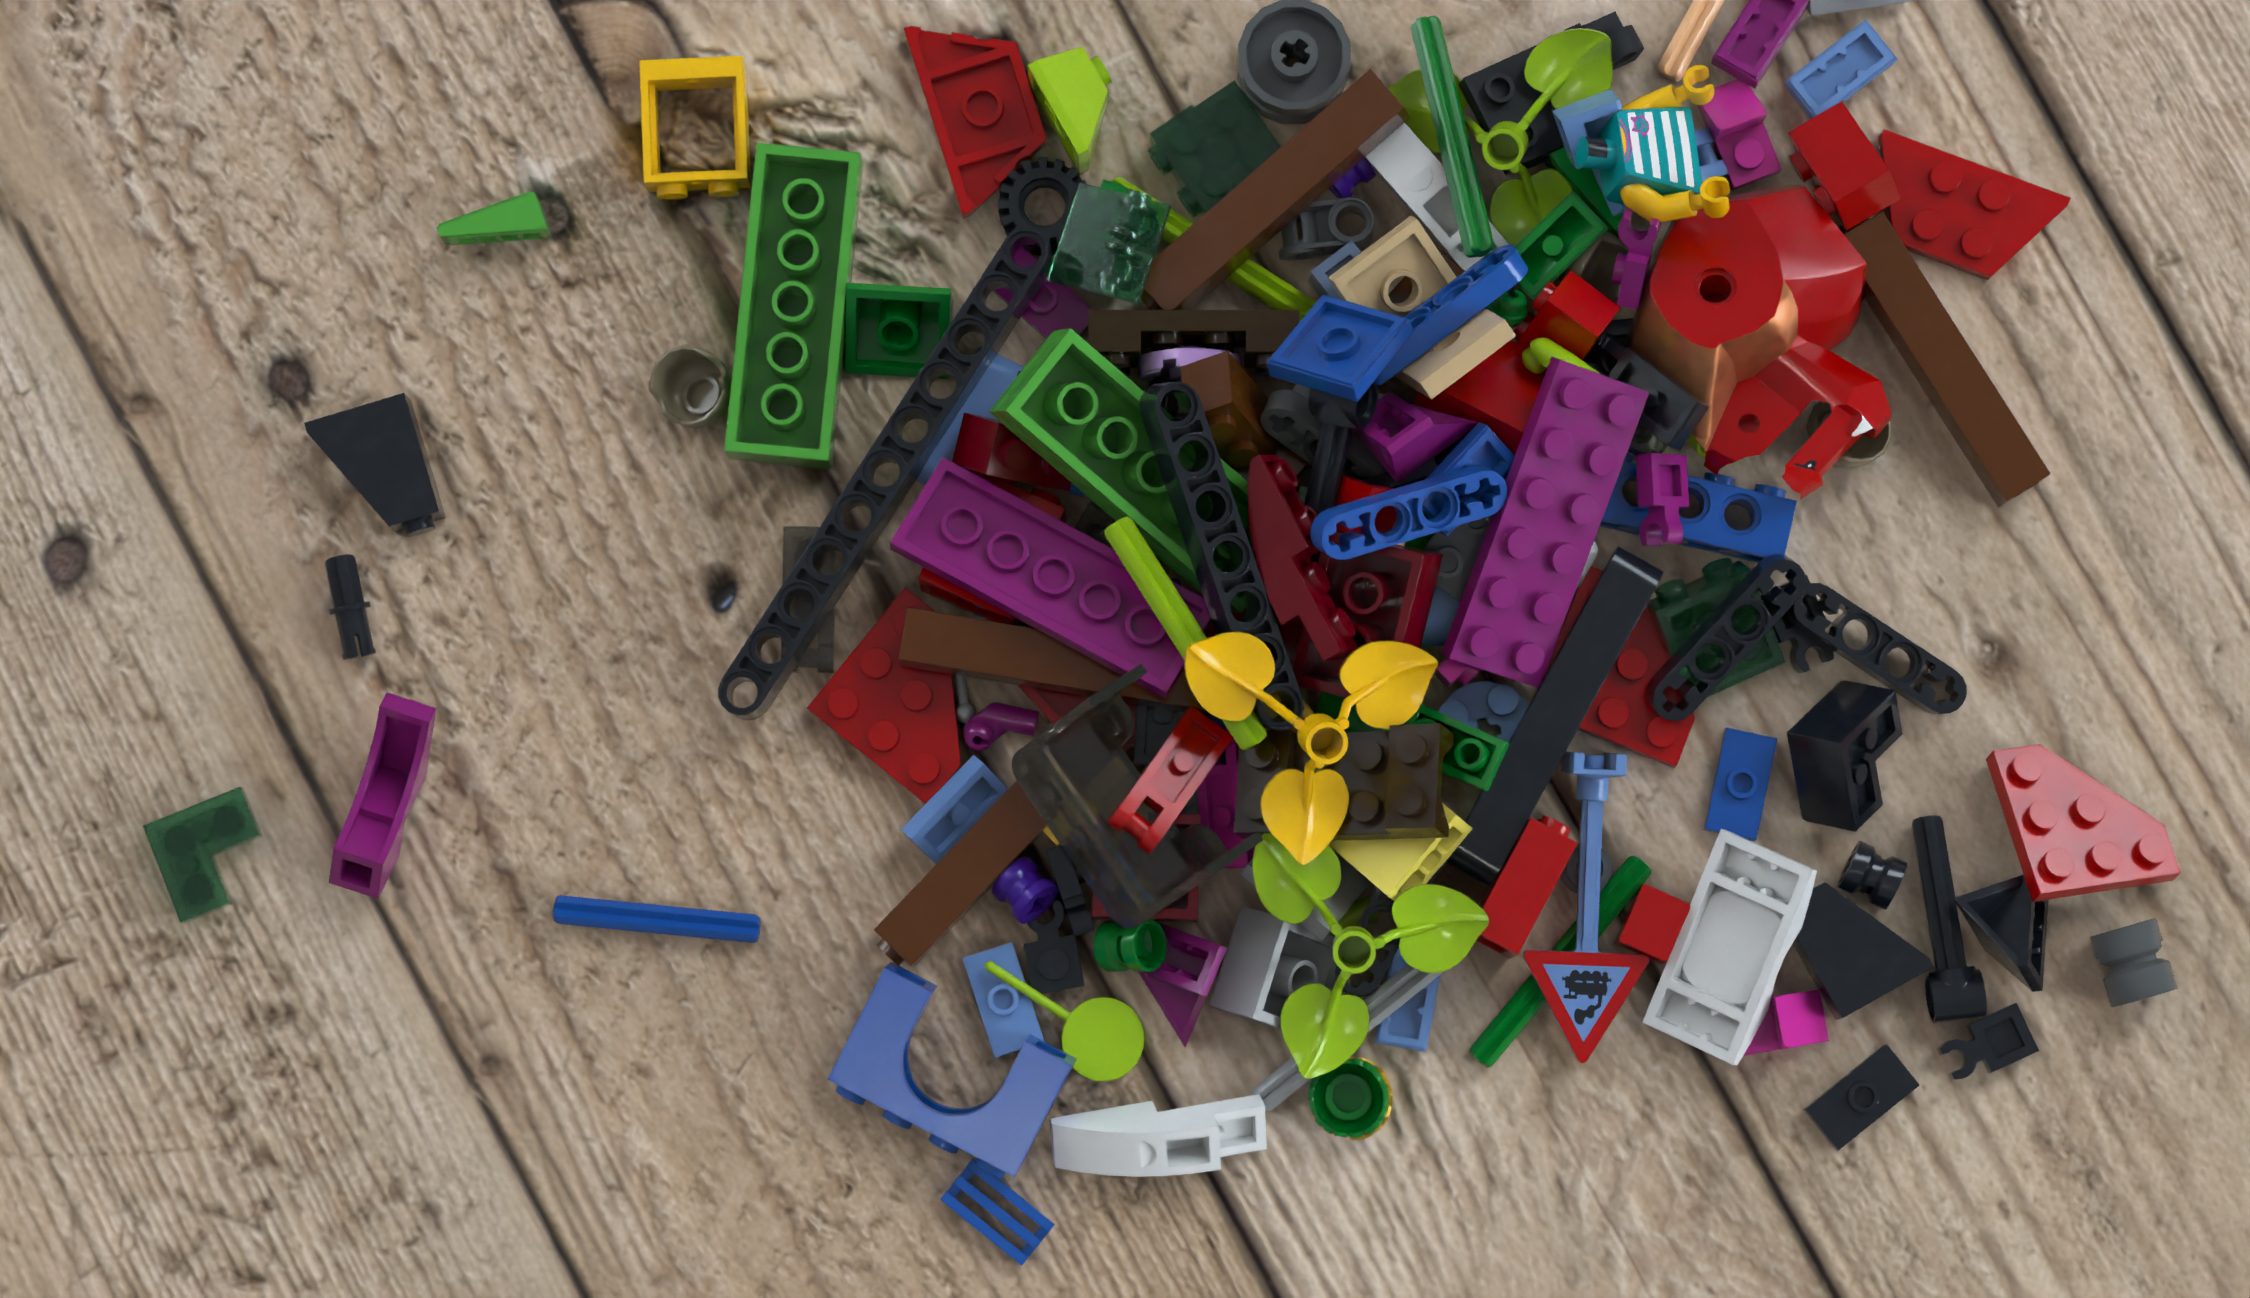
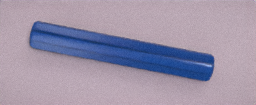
M563 895L556 897L553 909V919L558 924L748 943L758 941L761 926L760 917L756 914Z

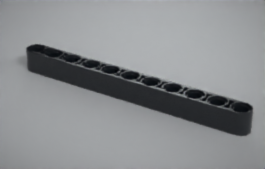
M1020 228L1013 231L1004 240L721 679L718 687V698L721 705L735 717L742 720H755L762 717L768 711L917 480L933 451L1047 278L1053 265V255L1045 237L1038 231L1031 228ZM1025 245H1034L1041 249L1039 261L1030 267H1021L1014 262L1016 252ZM998 288L1010 290L1013 293V299L1006 309L993 311L986 306L987 297L993 290ZM969 332H978L985 336L983 348L973 355L960 353L958 351V343L962 336ZM942 375L954 377L956 379V388L951 396L945 399H937L930 395L931 384L937 377ZM913 419L926 421L928 423V432L921 441L909 443L902 439V430L908 421ZM884 463H895L900 468L898 480L888 487L876 485L874 483L876 469ZM857 506L870 508L871 520L866 528L860 531L847 529L846 517L851 509ZM829 550L840 551L843 555L841 568L832 575L820 574L817 567L819 557ZM800 594L812 595L814 598L812 613L804 619L791 618L789 613L791 601ZM771 638L784 639L786 644L784 657L776 663L767 664L763 662L761 658L763 644ZM743 682L755 683L757 697L754 703L746 708L736 707L733 702L735 688Z

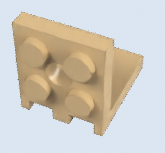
M1409 216L1329 276L1328 280L1342 300L1404 317L1454 280L1456 276L1418 219ZM1408 276L1412 282L1411 295L1402 303H1392L1388 295L1391 282L1397 277ZM1484 308L1394 376L1428 398L1433 399L1516 335L1504 318Z

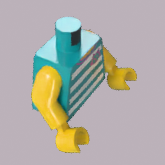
M1694 65L1690 67L1684 74V85L1677 88L1673 84L1667 85L1622 106L1621 110L1613 113L1612 117L1597 134V138L1582 136L1579 139L1575 152L1576 164L1580 168L1600 170L1603 195L1609 202L1624 205L1649 222H1651L1652 218L1658 219L1660 222L1676 219L1682 220L1683 218L1696 216L1697 211L1701 209L1711 218H1721L1728 213L1730 209L1729 199L1724 196L1730 193L1729 182L1724 177L1713 176L1702 183L1691 108L1682 107V102L1686 100L1695 105H1706L1712 100L1715 93L1713 84L1706 85L1703 88L1692 87L1695 83L1704 81L1709 77V70L1706 66Z

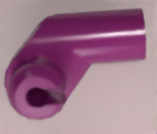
M998 702L990 703L967 721L963 729L964 741L970 749L984 751L1007 731L1034 737L1039 711Z

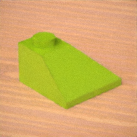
M1082 46L1038 59L1027 65L1031 90L1079 175L1089 170L1108 104V90L1106 86L1112 83L1110 75L1098 55L1090 59Z

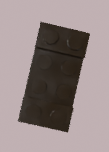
M1088 310V344L1125 376L1131 374V368H1138L1141 348H1151V352L1175 349L1181 346H1201L1207 349L1224 350L1234 353V348H1244V368H1255V375L1272 377L1269 374L1266 362L1298 325L1299 310Z
M1442 724L1390 725L1389 731L1346 732L1348 748L1345 755L1333 764L1324 765L1321 769L1315 768L1314 772L1322 769H1331L1338 772L1343 777L1348 788L1349 805L1347 814L1332 841L1445 838L1449 836V826L1441 802L1443 757L1453 745L1454 734ZM1291 729L1281 731L1266 730L1267 736L1255 746L1247 750H1242L1239 747L1234 833L1248 843H1256L1259 836L1264 833H1271L1263 821L1260 810L1261 795L1266 784L1275 774L1284 769L1292 768L1304 772L1306 762L1311 759L1298 743L1297 734Z

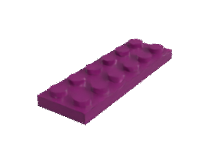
M1551 357L1505 481L1507 485L1506 501L1502 508L1493 514L1443 647L1442 655L1537 688L1540 687L1649 395L1648 391Z
M942 457L891 540L890 550L1166 699L1184 669V659L1115 550ZM1172 581L1205 633L1212 620L1204 598Z

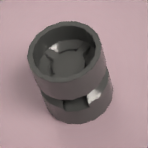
M2156 918L2090 937L2096 960L2099 959L2101 965L2111 968V972L2103 979L2111 1008L2178 989L2170 962L2156 957V953L2162 947L2161 941H2163Z

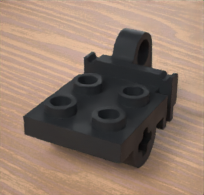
M1612 12L1581 26L1578 23L1565 29L1584 28L1606 33L1611 39L1613 70L1635 61L1644 50L1633 25L1623 27L1616 12ZM1536 46L1466 76L1459 82L1458 85L1479 126L1485 132H1489L1494 125L1503 121H1512L1518 124L1541 96L1542 92L1531 87L1526 81L1524 74L1527 59ZM1551 100L1546 103L1525 130L1528 135V148L1520 163L1527 169L1546 162L1549 154L1564 147L1552 112L1555 108ZM1510 169L1503 170L1505 175L1511 173Z

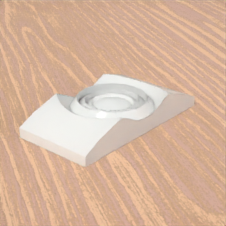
M1721 829L1691 901L1689 913L1662 972L1643 1023L1725 1062L1738 1065L1769 1010L1775 980L1784 957L1802 929L1817 870L1730 831Z

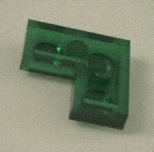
M237 787L143 825L180 923L185 924L233 904L214 856L262 837L243 787Z

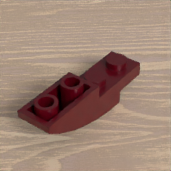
M1257 455L1250 460L1248 515L1253 549L1270 603L1281 625L1304 624L1323 661L1343 660L1358 648L1352 638L1355 636V628L1348 615L1341 608H1336L1327 591L1331 586L1326 573L1318 563L1311 562L1309 558L1319 552L1311 540V526L1317 514L1310 506H1304L1295 489L1298 486L1296 474L1284 459H1279L1277 455Z

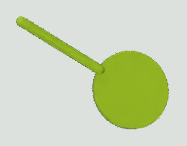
M992 961L985 963L984 968L986 971L1065 1021L1061 1034L1062 1050L1077 1058L1072 1068L1083 1077L1095 1081L1115 1080L1127 1074L1138 1062L1144 1047V1031L1137 1014L1125 1003L1113 998L1098 997L1082 1002L1072 1012H1069Z

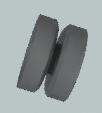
M1280 0L1263 7L1246 24L1238 44L1237 82L1246 102L1262 117L1280 124H1306L1343 93L1348 81L1351 67L1350 40L1342 22L1326 7L1308 0ZM1288 58H1297L1302 62V64L1296 62L1292 66V68H1290L1285 65V60H1287Z

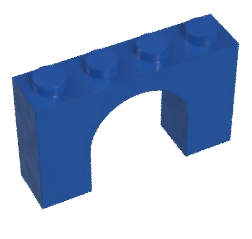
M890 962L883 969L828 1080L838 1085L836 1092L842 1097L860 1105H863L868 1100L885 1109L882 1116L895 1125L910 1129L912 1124L931 1133L929 1141L939 1148L955 1154L961 1149L977 1157L978 1159L975 1164L985 1172L999 1178H1003L1005 1173L1015 1177L1077 1058L1030 1034L1024 1042L1001 1089L990 1100L969 1108L948 1107L932 1100L915 1082L909 1066L908 1052L912 1035L937 985Z

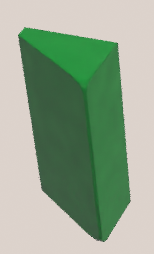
M1574 191L1563 199L1515 246L1529 268L1527 274L1517 285L1533 301L1549 281L1553 283L1609 229Z

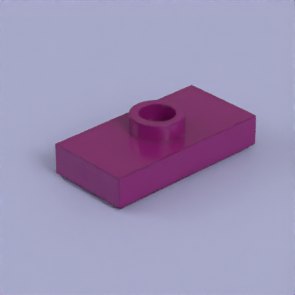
M1749 0L1713 55L1711 64L1756 89L1807 10L1809 0Z
M1020 247L1014 256V262L1021 267H1030L1038 262L1023 247ZM1050 272L1021 317L1045 339L1054 330L1070 328L1081 336L1088 329V310L1093 309ZM998 288L992 291L1008 306L1011 304L1013 293L1010 290Z

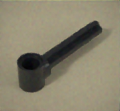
M1375 382L1371 384L1358 402L1316 389H1310L1309 409L1311 414L1315 416V420L1321 421L1322 425L1304 506H1310L1317 516L1324 510L1336 506L1352 429L1365 427L1371 421L1376 410L1378 389ZM1320 551L1309 557L1311 562L1318 563Z
M1937 815L1919 817L1912 821V830L1936 969L1935 972L1928 973V976L1925 977V995L1929 1016L1933 1023L1986 1016L1987 997L1982 974L1979 969H1975V966H1967L1957 904L1953 899L1955 898L1943 820Z

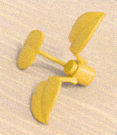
M1226 632L1193 642L1186 649L1184 660L1185 675L1193 695L1201 706L1213 716L1226 721H1241L1251 714L1256 699H1259L1298 729V743L1311 759L1306 762L1304 772L1289 768L1275 774L1264 787L1261 795L1260 810L1268 830L1291 853L1295 860L1302 865L1309 863L1329 845L1347 814L1349 793L1343 777L1331 769H1322L1315 772L1314 770L1316 767L1321 769L1324 765L1333 764L1345 755L1348 748V737L1344 730L1349 727L1348 717L1351 707L1355 705L1359 718L1367 725L1375 728L1389 729L1390 725L1404 724L1417 712L1422 704L1429 682L1438 666V661L1432 655L1407 643L1397 641L1367 643L1355 649L1345 659L1340 668V681L1351 695L1343 700L1338 718L1334 720L1326 714L1317 713L1303 720L1263 691L1274 677L1275 663L1270 649L1256 636L1244 632Z

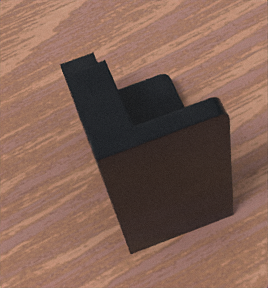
M1846 680L1840 681L1787 731L1800 810L1805 821L1856 832L1883 805L1876 760L1903 734L1895 690Z

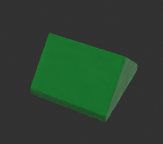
M847 283L845 373L917 377L952 323L954 300L951 288ZM942 375L937 378L948 379L949 375Z

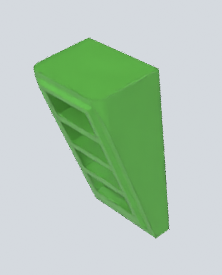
M532 191L439 223V226L436 227L440 238L446 245L534 240L552 237L540 200L535 192L532 193Z

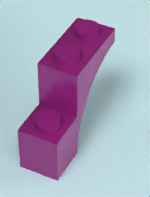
M388 692L386 693L379 706L370 752L356 796L333 848L329 876L330 884L379 899L400 856L405 820L426 779L437 708Z

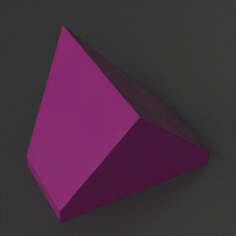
M1389 391L1378 399L1371 421L1365 427H1361V429L1352 430L1393 480L1398 483L1472 430L1479 422L1409 404Z
M1159 923L1167 939L1165 959L1155 971L1138 973L1182 1044L1186 1047L1227 948Z

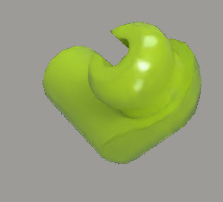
M1549 338L1532 340L1530 347L1522 353V362L1532 373L1540 374L1545 371L1551 357L1599 373Z

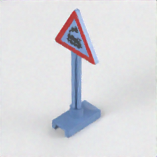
M1566 751L1561 759V772L1577 775L1576 799L1581 800L1575 949L1573 951L1525 950L1523 952L1525 962L1576 1059L1580 1063L1587 1062L1650 960L1645 954L1601 953L1598 951L1603 801H1608L1609 778L1626 776L1627 754L1603 753V756Z

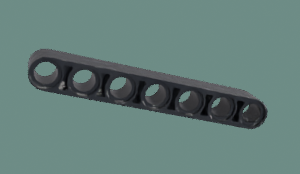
M1177 381L1153 384L1141 396L1139 404L1140 415L1216 635L1226 632H1244L1256 636L1263 641L1270 649L1275 663L1274 677L1263 691L1269 695L1273 692L1277 693L1281 699V704L1301 718L1304 711L1303 697L1200 398L1195 389L1187 383ZM1168 392L1176 397L1179 406L1178 412L1172 420L1167 419L1161 410L1162 398ZM1186 442L1192 445L1196 454L1195 463L1188 471L1181 466L1178 458L1179 450ZM1204 492L1210 496L1213 503L1212 514L1205 521L1196 512L1197 499ZM1220 543H1224L1230 551L1229 564L1222 571L1216 567L1213 560L1214 550ZM1240 592L1247 600V611L1243 618L1237 620L1231 613L1230 605L1233 597ZM1256 699L1253 711L1265 729L1281 731L1293 727L1291 723L1279 714L1271 720L1265 712V703Z
M1619 546L1616 548L1508 743L1510 745L1488 792L1481 791L1465 822L1473 829L1445 861L1446 863L1487 886H1491L1650 600L1664 571Z

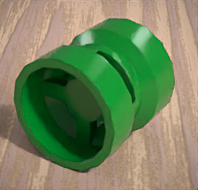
M1106 920L1099 925L1093 940V952L1096 962L1107 972H1123L1129 969L1135 972L1155 971L1163 963L1167 951V939L1164 930L1154 920H1133L1130 923L1126 920Z

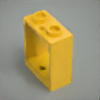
M743 56L639 60L643 177L648 192H657V198L674 200L688 197V191L708 190V195L712 197H732L739 195V188H751L747 67ZM732 88L735 170L661 173L658 91Z

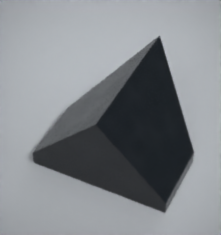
M2024 875L1953 898L1984 950L2032 992L2043 991L2049 900L2032 902Z

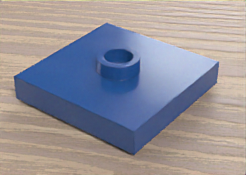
M1322 294L1266 364L1272 377L1358 402L1413 334L1410 319Z

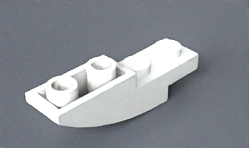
M1403 123L1365 158L1450 258L1466 271L1483 257L1469 258L1465 255L1444 166L1413 131ZM1489 221L1494 242L1493 250L1509 245Z
M1260 1094L1157 1112L1152 1100L1050 1118L1052 1155L1055 1168L1081 1173L1130 1177L1194 1174L1221 1170L1220 1157L1267 1149L1265 1105Z

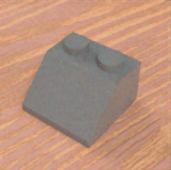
M1241 906L1209 1006L1281 1031L1280 1017L1282 1007L1292 992L1309 983L1322 984L1332 991L1336 981L1335 969L1337 965L1334 961L1332 950L1335 937L1328 934L1321 941L1300 923L1290 924L1279 920L1270 913Z

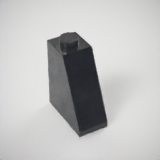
M405 393L304 423L309 436L396 533L404 531L406 537L421 535L436 528L434 521L446 518L413 404Z
M1826 882L1813 888L1802 929L1793 942V946L1815 985L1820 990L1835 1020L1848 1016L1934 967L1929 957Z

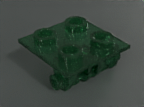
M1079 183L1047 281L1139 304L1172 206L1149 200L1147 194L1137 190L1129 189L1128 194Z

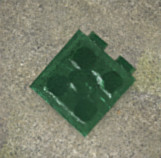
M1234 80L1197 106H1189L1150 133L1152 147L1147 152L1163 176L1169 172L1173 174L1182 187L1176 194L1187 212L1194 218L1199 214L1203 216L1281 146Z
M1730 558L1712 561L1702 568L1703 577L1687 584L1684 583L1683 579L1670 580L1659 585L1654 590L1656 597L1649 600L1646 607L1665 651L1669 654L1670 658L1751 572L1740 560L1732 563ZM1756 589L1751 595L1763 603L1761 595ZM1743 605L1737 608L1732 614V628L1735 631L1741 632L1751 628L1756 621V609L1752 605ZM1773 627L1709 696L1786 663ZM1711 643L1702 646L1696 653V666L1702 670H1708L1716 666L1721 657L1720 647L1717 644ZM1685 666L1680 670L1695 686L1701 681L1692 675Z

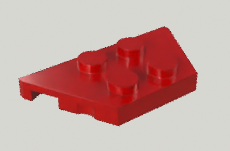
M916 26L905 27L904 32L963 218L971 216L998 191L1002 183H1006L1007 175L1013 168L1017 171L1021 168L1022 162L1030 160L1047 144L1045 131L1017 43L999 39L981 40L967 34L952 32L949 35L921 30V27Z
M1885 129L1881 132L1878 140L1879 150H1882L1883 161L1891 172L1901 198L1899 201L1888 206L1890 216L1888 220L1907 250L1989 280L2018 251L2068 206L2071 199L2070 197Z

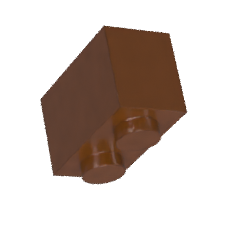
M1229 351L1180 367L1182 382L1194 388L1200 398L1219 456L1224 462L1234 469L1250 466V460L1257 455H1277L1276 439L1263 429L1260 422L1268 398Z

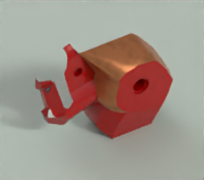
M1795 184L1728 197L1730 209L1721 218H1711L1701 209L1697 211L1696 216L1683 218L1682 220H1672L1654 254L1648 270L1643 294L1630 328L1628 347L1638 351L1709 407L1692 434L1705 449L1704 467L1715 475H1718L1719 470L1725 465L1737 462L1745 457L1761 455L1805 410L1812 400L1830 403L1831 415L1785 465V473L1782 478L1793 491L1800 493L1801 500L1823 486L1822 476L1862 435L1875 439L1892 419V415L1881 380L1830 351L1851 334L1859 321L1860 308L1865 297L1867 263L1805 186Z

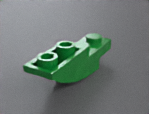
M1322 692L1313 713L1326 714L1335 720L1338 718L1342 702L1345 698ZM1355 705L1351 707L1348 717L1349 727L1344 730L1345 732L1389 731V729L1375 728L1363 722L1356 712ZM1420 705L1417 712L1401 725L1442 724L1454 734L1453 745L1443 757L1442 775L1488 792L1510 744L1500 738Z

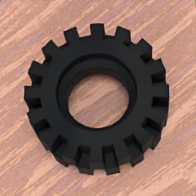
M1038 157V162L1030 163V160L1021 163V168L1017 171L1013 168L1007 175L1006 183H1002L999 190L998 212L1006 236L1008 237L1013 231L1020 228L1036 230L1045 237L1052 255L1060 254V250L1065 247L1069 250L1075 246V241L1082 237L1091 213V197L1085 180L1080 178L1079 172L1073 166L1071 169L1065 166V161L1056 158L1055 162L1047 160V157ZM1039 188H1050L1062 196L1065 202V210L1057 222L1043 226L1035 224L1027 217L1024 205L1027 197L1033 191ZM1023 246L1025 250L1033 251V255L1041 256V249L1037 246Z

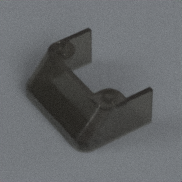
M1143 664L1135 667L1087 698L1018 750L1012 759L1013 774L1020 787L1107 913L1116 923L1125 928L1138 927L1264 840L1257 831L1228 851L1219 836L1208 827L1193 824L1180 832L1173 822L1158 845L1148 855L1136 846L1138 840L1124 829L1118 832L1106 823L1112 812L1140 776V773L1120 746L1132 737L1135 724L1131 709L1119 693L1147 673ZM1144 802L1136 810L1139 815L1150 823L1158 814Z

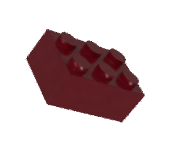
M1336 529L1333 535H1329V540L1339 544V536L1344 532ZM1406 544L1404 546L1393 545L1345 560H1337L1320 552L1318 564L1326 573L1331 586L1327 591L1336 608H1341L1352 621L1355 628V636L1352 638L1358 648L1370 642L1397 641L1421 649L1443 554ZM1303 624L1293 667L1298 685L1344 698L1350 696L1351 694L1343 687L1339 678L1340 668L1346 658L1337 661H1323Z

